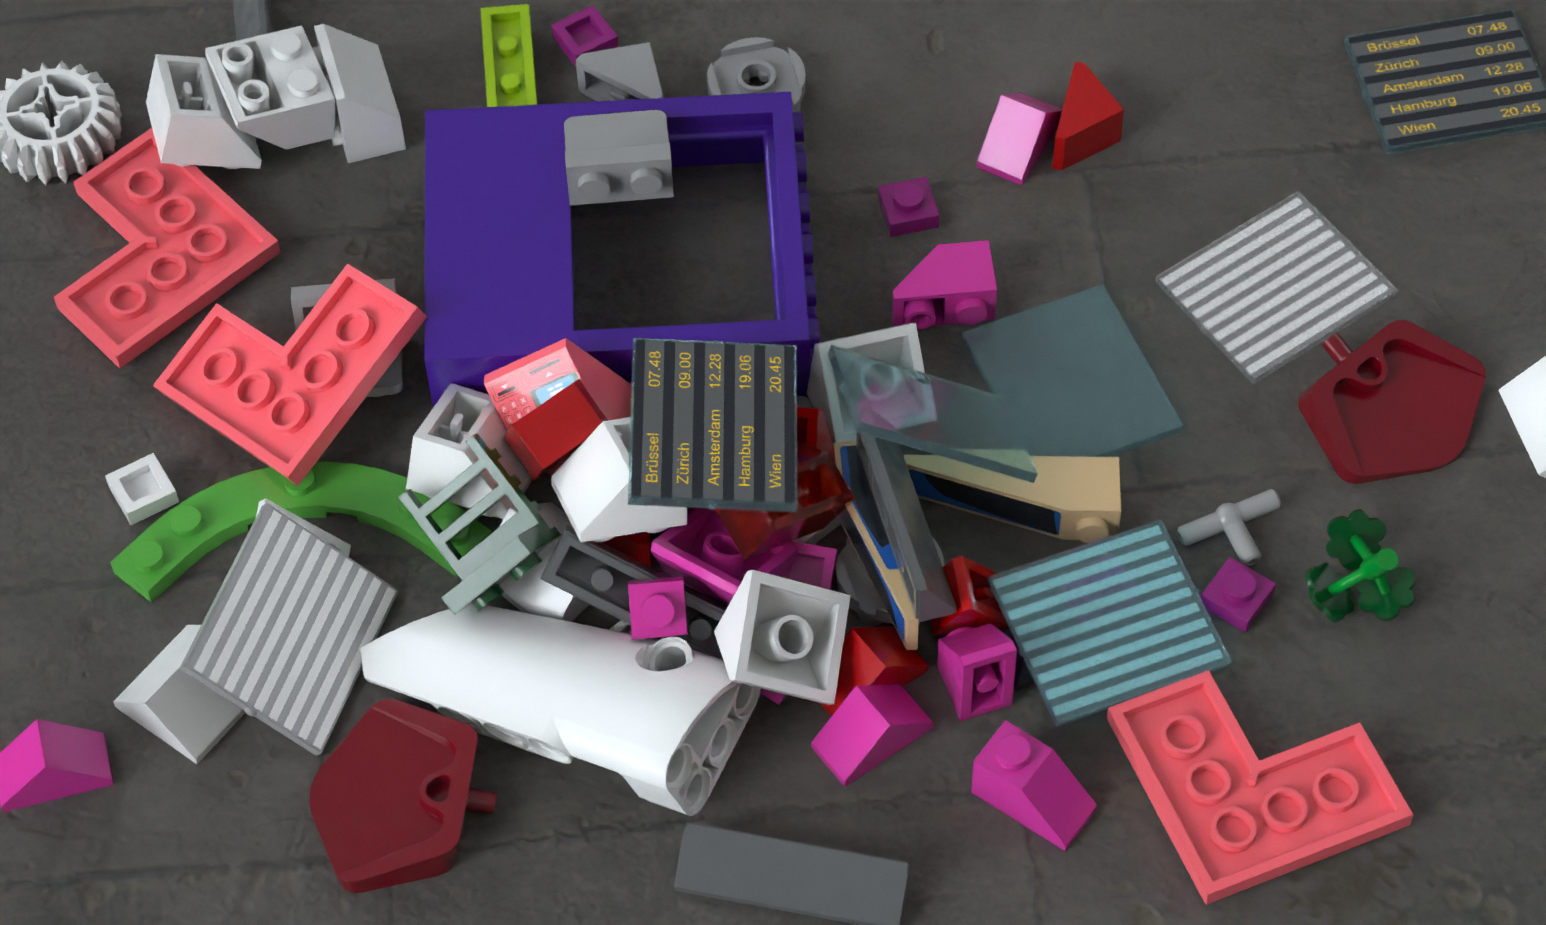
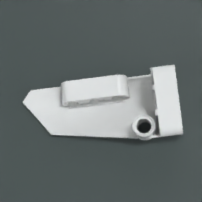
M473 604L455 615L448 609L413 621L360 648L364 678L368 682L430 703L442 716L466 723L473 727L476 733L561 763L570 764L573 758L576 757L613 770L624 777L639 797L688 816L696 815L707 802L756 706L761 690L758 687L730 681L722 659L692 650L690 645L680 637H667L661 640L650 638L632 639L631 634L492 606H486L478 612Z

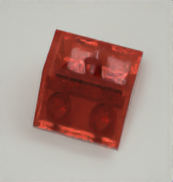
M794 440V510L736 507L714 508L743 559L746 560L824 529L856 499L828 452Z

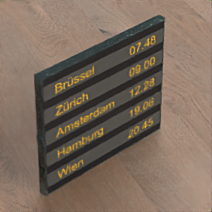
M1514 9L1345 36L1344 45L1362 89V98L1367 102L1386 155L1546 128V85L1539 71L1540 66L1534 59Z
M633 338L628 505L708 508L710 510L738 509L796 512V345L719 342L716 340L691 341Z

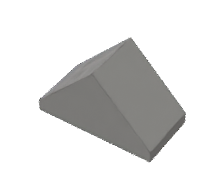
M650 42L583 53L576 59L578 90L580 93L596 101L663 98Z

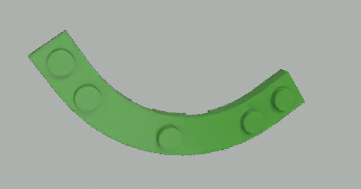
M316 462L299 486L271 467L246 472L218 482L170 509L110 562L114 574L152 603L186 570L208 552L222 543L248 532V525L254 523L259 502L266 498L301 518H327V512L357 516L358 522L386 530L404 539L455 577H458L399 499L408 490L406 489L407 477L379 468L340 462ZM413 491L422 505L431 499L424 494ZM446 502L431 516L443 531L462 516L465 511L453 503ZM476 520L451 540V543L463 557L492 532Z

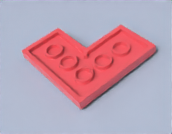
M150 128L73 182L77 195L125 238L129 244L55 295L54 300L57 309L121 369L281 253L278 240L198 167L195 165L177 166L161 163L153 129Z
M347 263L284 347L216 303L153 386L179 406L299 486L427 316L416 305Z
M1209 670L1108 708L1107 720L1205 905L1411 825L1413 813L1360 722L1259 761Z

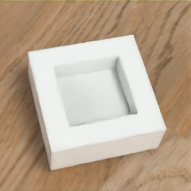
M154 453L105 475L108 486L130 525L179 503L176 490Z

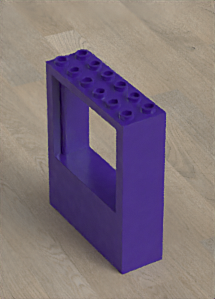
M791 91L425 110V315L427 318L425 319L424 360L432 406L436 405L450 383L488 394L484 385V375L565 338L633 386L636 340L717 343L722 341L727 344L794 347V397L805 396L808 398L807 388L814 344L820 343L819 322L815 310L816 282L812 270V233L809 230V192L806 190V183H798L807 182L806 152L803 151V143L795 144V142H804L803 112H793ZM661 110L666 114L672 167L765 162L775 320L575 331L572 206H570L565 164L564 122L566 119L573 116Z

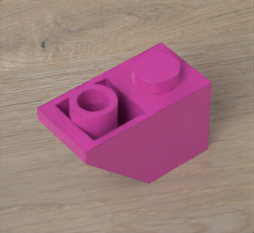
M989 240L937 245L893 290V327L916 323L917 329H925L935 325L957 323L973 325L982 321L995 320L997 286Z

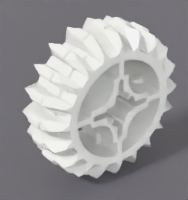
M63 61L53 69H49L42 62L40 70L33 73L23 68L22 76L19 80L6 78L5 90H0V162L4 163L10 174L19 172L26 182L38 175L45 185L52 177L57 176L66 184L69 174L78 172L83 176L86 173L87 166H97L103 161V154L114 153L115 140L121 138L120 117H122V113L109 83H104L97 71L88 73L82 64L69 70V67Z

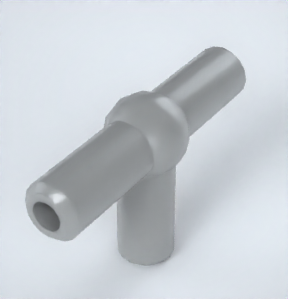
M1269 489L1235 504L1223 503L1215 512L1179 526L1177 529L1178 538L1182 545L1189 546L1224 531L1241 563L1245 566H1252L1260 560L1262 555L1244 523L1279 509L1281 506L1280 497L1275 490Z

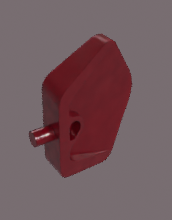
M1395 320L1389 323L1354 352L1338 332L1321 344L1337 365L1301 393L1298 398V406L1331 465L1341 479L1349 483L1361 484L1430 472L1450 464L1462 452L1470 434L1486 379L1485 368L1477 358L1406 320Z
M395 699L380 700L368 709L321 766L310 788L309 804L313 820L337 880L344 890L351 893L368 892L440 876L447 873L453 867L457 857L465 810L493 815L497 792L469 788L478 743L477 733L473 727Z

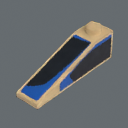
M857 441L834 443V464L824 465L826 497H836L838 518L847 536L850 538V542L906 650H918L919 620L915 618L857 451Z
M904 455V460L918 498L1063 540H1080L1085 543L1118 540L1121 517L1119 457Z

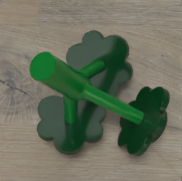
M1361 509L1352 511L1349 517L1338 516L1333 518L1327 526V533L1331 540L1326 544V552L1329 556L1338 558L1344 568L1358 570L1344 576L1340 573H1335L1333 567L1328 563L1309 568L1305 573V578L1309 585V595L1313 604L1323 611L1329 620L1339 622L1344 619L1345 615L1350 614L1354 610L1353 602L1349 596L1352 593L1351 587L1355 585L1357 592L1360 594L1358 605L1362 611H1373L1375 616L1382 621L1395 619L1399 615L1401 608H1408L1415 602V595L1412 589L1416 584V577L1413 571L1407 567L1394 569L1399 561L1398 555L1394 550L1390 548L1381 550L1379 542L1386 535L1385 524L1378 518H1369L1366 512Z

